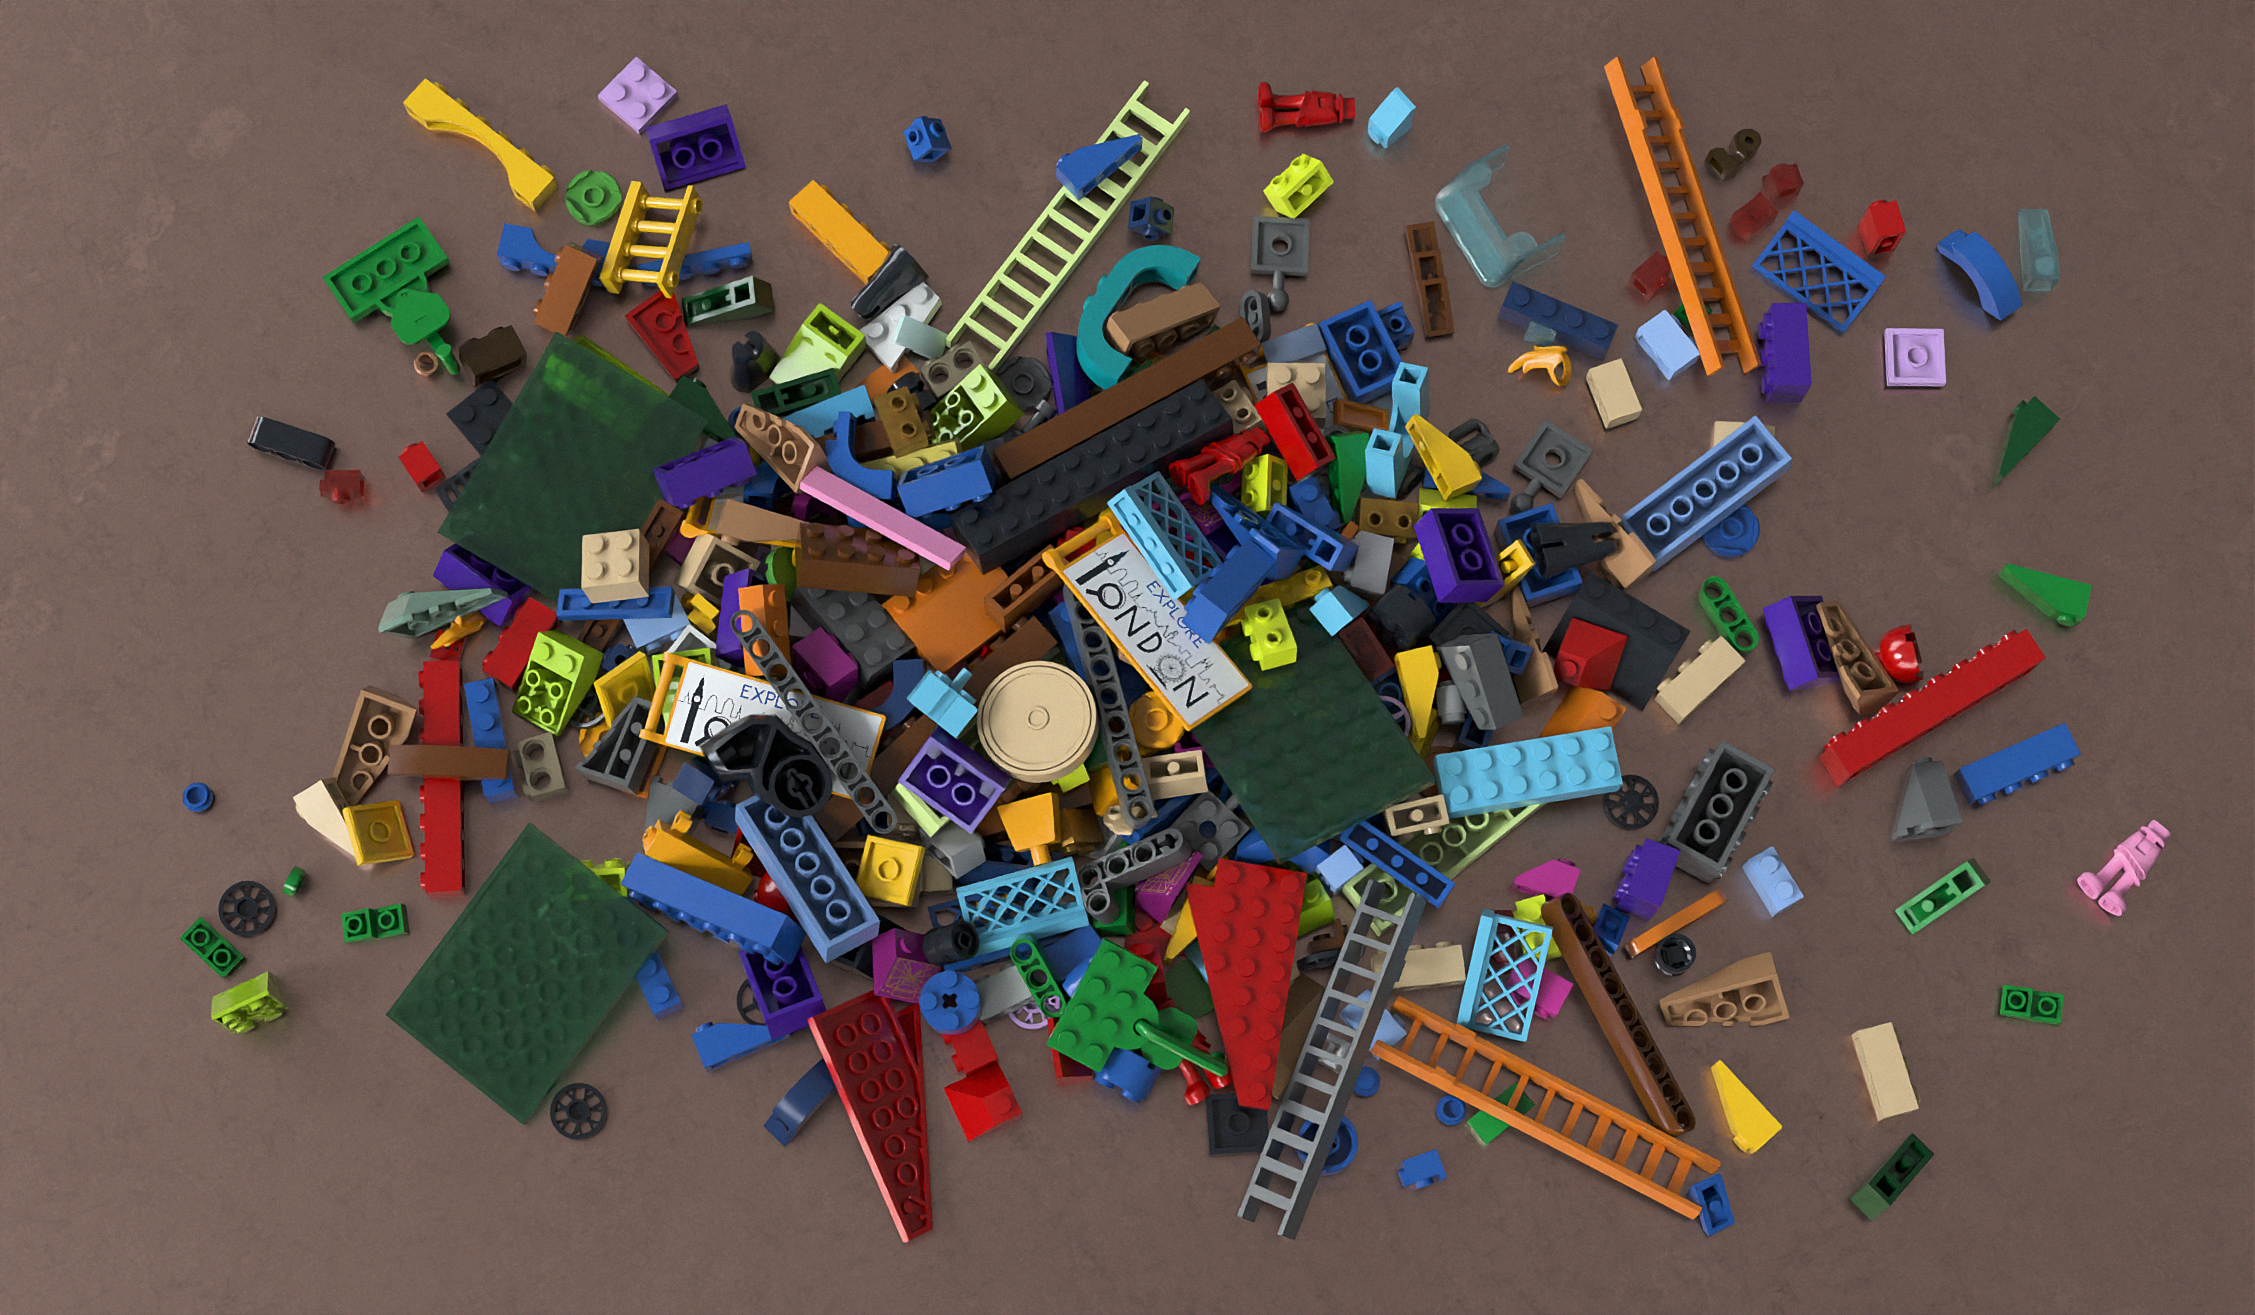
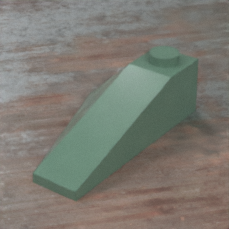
M492 588L416 593L414 591H407L399 594L398 599L387 604L378 626L379 633L414 639L455 621L458 615L462 618L503 600L508 595L506 591Z

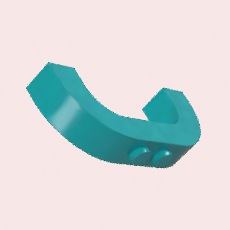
M1167 245L1146 246L1125 255L1117 262L1108 276L1104 274L1101 277L1095 295L1090 294L1084 302L1082 308L1084 311L1080 318L1076 339V353L1083 371L1094 383L1107 390L1125 380L1130 372L1132 359L1114 350L1103 336L1109 317L1116 311H1119L1130 293L1141 284L1159 282L1176 290L1185 285H1191L1198 274L1200 257L1178 247Z

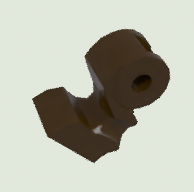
M1753 129L1740 130L1733 136L1729 144L1731 155H1728L1724 148L1716 147L1709 151L1705 161L1723 181L1727 178H1734L1739 169L1743 167L1745 161L1752 159L1756 155L1762 142L1761 136Z

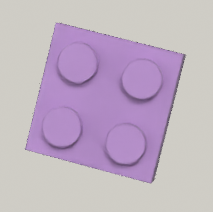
M635 57L598 94L599 100L638 134H641L678 96L677 91L638 57Z
M1887 328L1884 332L1887 386L1944 387L1946 384L1944 329Z

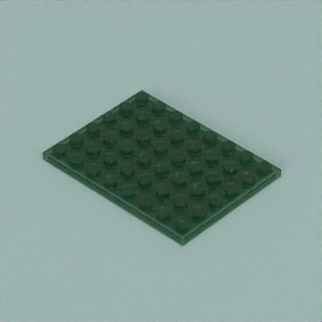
M556 331L437 533L558 602L560 589H582L583 536L633 529L641 530L659 498H664L653 468L688 455L708 420Z
M1312 598L1284 611L1297 646V657L1294 663L1262 671L1259 661H1254L1250 651L1252 641L1250 636L1245 637L1243 632L1218 644L1252 684V688L1249 692L1191 730L1279 865L1435 784V777L1336 634L1331 636L1309 610L1315 605Z
M528 823L387 1012L386 1016L524 1125L528 1123L670 931L540 829Z

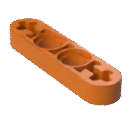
M1719 888L1625 944L1624 947L1631 959L1660 943L1666 936L1677 933L1729 900L1723 890Z

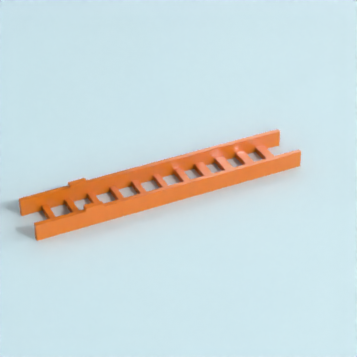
M1616 57L1605 65L1604 68L1706 374L1711 376L1725 367L1721 353H1737L1743 372L1749 373L1762 365L1683 132L1685 125L1680 110L1675 108L1659 58L1653 57L1641 66L1647 85H1631L1622 58ZM1634 95H1651L1656 111L1639 109ZM1646 120H1659L1664 136H1648ZM1651 145H1667L1672 161L1656 162ZM1660 171H1676L1681 187H1665ZM1668 196H1685L1690 212L1673 213ZM1677 222H1693L1698 237L1682 238ZM1686 248H1702L1706 262H1690ZM1711 275L1715 288H1699L1695 276ZM1703 301H1720L1724 314H1707ZM1712 327H1729L1733 340H1716Z
M1401 996L1397 997L1391 1009L1414 1020L1400 1051L1377 1039L1370 1053L1692 1220L1700 1214L1702 1207L1679 1196V1193L1692 1164L1713 1174L1720 1167V1161L1476 1036L1477 1033L1458 1023L1455 1025ZM1421 1024L1441 1034L1427 1065L1407 1055ZM1448 1038L1467 1048L1455 1076L1446 1073L1447 1071L1439 1066L1435 1067ZM1475 1052L1494 1061L1481 1092L1461 1083ZM1501 1066L1521 1075L1508 1106L1488 1097ZM1528 1080L1548 1089L1534 1120L1515 1111ZM1555 1094L1574 1103L1560 1134L1542 1125ZM1582 1108L1599 1116L1586 1147L1569 1139ZM1610 1123L1626 1130L1613 1161L1598 1154ZM1638 1136L1653 1144L1640 1175L1625 1168ZM1665 1150L1680 1158L1667 1189L1652 1182Z

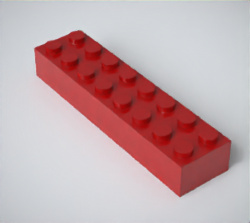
M2025 629L2020 633H2017L2016 630L2009 632L2000 638L2001 641L1993 647L1989 644L1979 650L1976 656L1971 658L1969 662L1967 659H1964L1954 665L1952 670L1945 674L1946 677L1940 673L1929 680L1928 684L1921 688V691L1917 687L1905 694L1903 699L1896 703L1897 706L1892 702L1880 709L1879 713L1872 717V721L1869 717H1866L1856 723L1854 728L1848 732V735L1843 731L1831 738L1829 743L1823 747L1825 751L1819 759L1838 787L2031 673L2046 657L2028 630Z

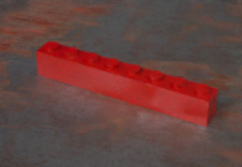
M459 660L423 661V670L419 671L418 674L419 687L423 688V699H419L420 717L424 716V727L419 728L420 745L464 747L463 666ZM424 778V785H420L419 789L420 801L424 803V814H420L421 832L425 831V843L420 844V857L422 861H425V872L420 874L421 889L425 890V893L430 898L466 896L465 780Z

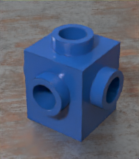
M921 116L913 120L912 125L903 131L914 161L935 162L952 149L941 119Z

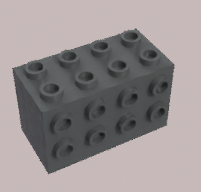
M1721 741L1715 750L1710 748L1707 754L1704 755L1697 768L1701 774L1696 773L1683 794L1688 797L1687 800L1682 799L1670 818L1674 825L1669 824L1658 840V843L1680 850L1676 867L1708 884L1714 878L1720 879L1730 866L1733 858L1729 857L1730 853L1733 854L1736 848L1738 849L1746 835L1743 829H1747L1748 825L1753 822L1760 807L1756 806V804H1760L1763 797L1765 798L1773 784L1770 778L1775 770L1724 741Z

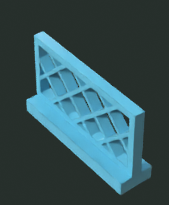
M1159 471L1133 486H1128L1107 502L1173 600L1178 599L1187 591L1199 585L1203 580L1210 578L1209 575L1219 562L1222 563ZM1152 482L1158 487L1161 495L1152 492ZM1138 495L1144 497V503ZM1152 501L1161 504V513L1152 509ZM1168 508L1176 513L1177 519L1168 516ZM1156 520L1161 522V528L1156 522ZM1168 525L1177 528V536L1168 533ZM1185 532L1191 535L1194 539V544L1185 540ZM1185 549L1194 553V561L1185 557ZM1202 556L1207 558L1213 567L1212 569L1202 565ZM1189 568L1194 570V575L1189 570Z
M1072 857L956 888L964 921L972 925L978 915L990 920L986 926L976 928L980 943L979 950L975 956L1011 947L1014 941L1024 934H1031L1040 939L1089 925ZM1069 869V875L1063 883L1052 878L1056 871ZM1033 877L1041 880L1034 891L1023 886L1027 879ZM1047 884L1059 888L1051 899L1040 894ZM1004 885L1012 888L1005 899L994 894L998 887ZM1065 891L1076 898V901L1066 904L1058 902ZM1018 892L1030 896L1023 907L1012 902ZM975 893L983 896L976 907L966 903L964 897ZM1036 899L1047 904L1044 910L1032 912L1029 909ZM989 900L1001 904L994 915L983 910ZM1007 907L1018 912L1016 917L1003 920L1000 917Z
M1483 908L1456 1023L1467 1029L1526 1042L1553 927L1495 914L1493 910ZM1498 923L1510 925L1517 935L1502 943L1496 933ZM1518 927H1519V928H1523V929H1525V930L1522 931V932H1520V930L1518 929ZM1532 931L1545 933L1543 944L1533 950L1523 937ZM1495 939L1498 946L1492 949ZM1520 939L1528 953L1513 960L1506 946ZM1502 950L1510 963L1496 971L1489 961L1490 956ZM1541 951L1540 958L1538 960L1535 954ZM1531 957L1537 965V970L1525 978L1517 964ZM1513 967L1521 981L1507 989L1499 975ZM1489 968L1492 974L1486 977L1487 969ZM1495 978L1503 992L1489 999L1483 990V986ZM1534 979L1533 987H1531L1528 982ZM1525 985L1531 994L1530 1000L1518 1006L1511 992ZM1482 996L1485 1002L1479 1005ZM1507 996L1515 1009L1500 1016L1492 1003ZM1489 1006L1496 1017V1020L1488 1025L1475 1022L1477 1012ZM1528 1007L1527 1013H1526V1016H1525L1524 1013L1522 1012V1010ZM1518 1013L1524 1022L1522 1033L1509 1030L1504 1021ZM1500 1023V1025L1502 1026V1028L1495 1027V1026Z

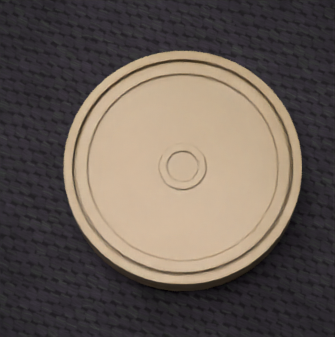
M1030 661L1007 669L988 686L979 704L977 729L980 741L987 755L1000 770L1021 781L1041 783L1054 781L1070 774L1087 759L1097 740L1099 715L1088 686L1075 672L1053 662Z

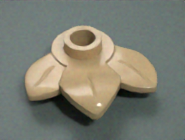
M1120 805L1110 807L1104 814V824L1115 834L1132 835L1135 829L1130 828L1125 823ZM1131 808L1132 814L1136 818L1143 819L1146 817V813L1142 808ZM1155 808L1152 818H1156L1158 816Z

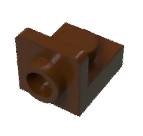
M1340 918L1334 919L1332 925L1335 937H1331L1330 933L1314 936L1313 941L1309 942L1307 946L1309 955L1342 949L1348 934L1347 925H1342Z

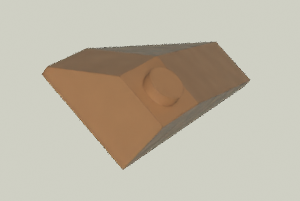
M743 403L734 428L795 493H806L800 489L801 481L816 466L831 473L832 469L825 453L804 428L751 404Z

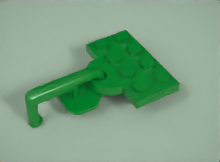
M420 217L415 218L322 277L353 323L379 309L386 316L392 317L391 327L403 343L415 345L426 339L448 372L452 375L460 373V365L452 352V347L449 344H445L437 333L438 330L449 323L451 312L439 294L430 293V285L427 280L428 276L449 264L450 261Z
M1105 937L1101 941L1046 1042L1047 1046L1099 1073L1114 1047L1124 1050L1141 1047L1143 1057L1146 1060L1166 1070L1176 1068L1185 1058L1220 1077L1226 1076L1229 1071L1223 1053L1217 1051L1209 1055L1191 1045L1198 1029L1197 1023L1191 1015L1176 1007L1157 1010L1152 998L1144 993L1158 966Z

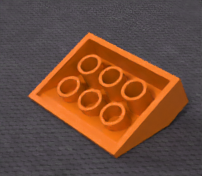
M965 550V554L950 570L936 564L922 574L918 580L915 597L894 595L881 606L915 645L913 651L921 659L926 660L927 665L934 672L939 670L946 675L1003 632L986 615L984 597L1009 577L1001 567L983 575Z

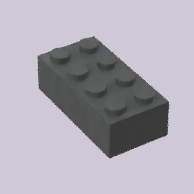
M796 587L790 604L812 631L821 627L827 634L831 633L838 640L840 648L846 655L849 653L856 659L859 665L857 684L863 691L893 672V661L909 660L915 645L871 593Z

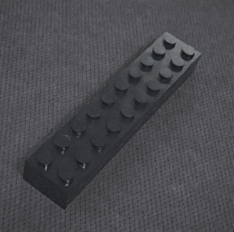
M1200 380L990 493L988 498L973 502L951 514L950 518L954 534L961 545L966 547V552L980 572L985 575L1109 507L1107 502L1128 486H1133L1157 471L1165 477L1170 474L1169 465L1171 463L1202 454L1201 450L1204 446H1209L1212 442H1218L1233 435L1232 418L1204 381Z

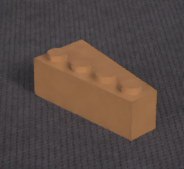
M1202 282L1191 286L1185 285L1178 291L1170 294L1164 293L1146 303L1140 302L1128 310L1116 311L1109 317L1103 336L1114 350L1131 358L1135 365L1140 364L1146 360L1145 356L1151 351L1158 349L1159 352L1168 349L1176 341L1177 337H1180L1183 341L1212 325L1221 306Z

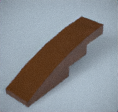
M1432 221L1407 225L1405 230L1426 337L1455 333L1447 278L1444 277L1435 223Z
M929 410L917 412L920 420L926 419L932 436L927 437L928 441L936 439L931 412ZM881 420L856 426L855 455L857 460L879 453L883 455L893 453ZM834 433L814 438V440L820 445L826 455L825 440H837V437H834Z
M391 745L387 774L392 776H421L423 778H452L455 780H508L511 751L507 749L463 746Z

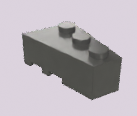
M1497 633L1462 635L1436 647L1479 730H1496L1523 717Z
M634 696L613 721L610 730L601 740H597L592 746L594 749L574 769L584 778L637 795L658 745L656 742L639 738L641 729L645 728L652 702ZM661 712L655 733L662 735L665 722Z

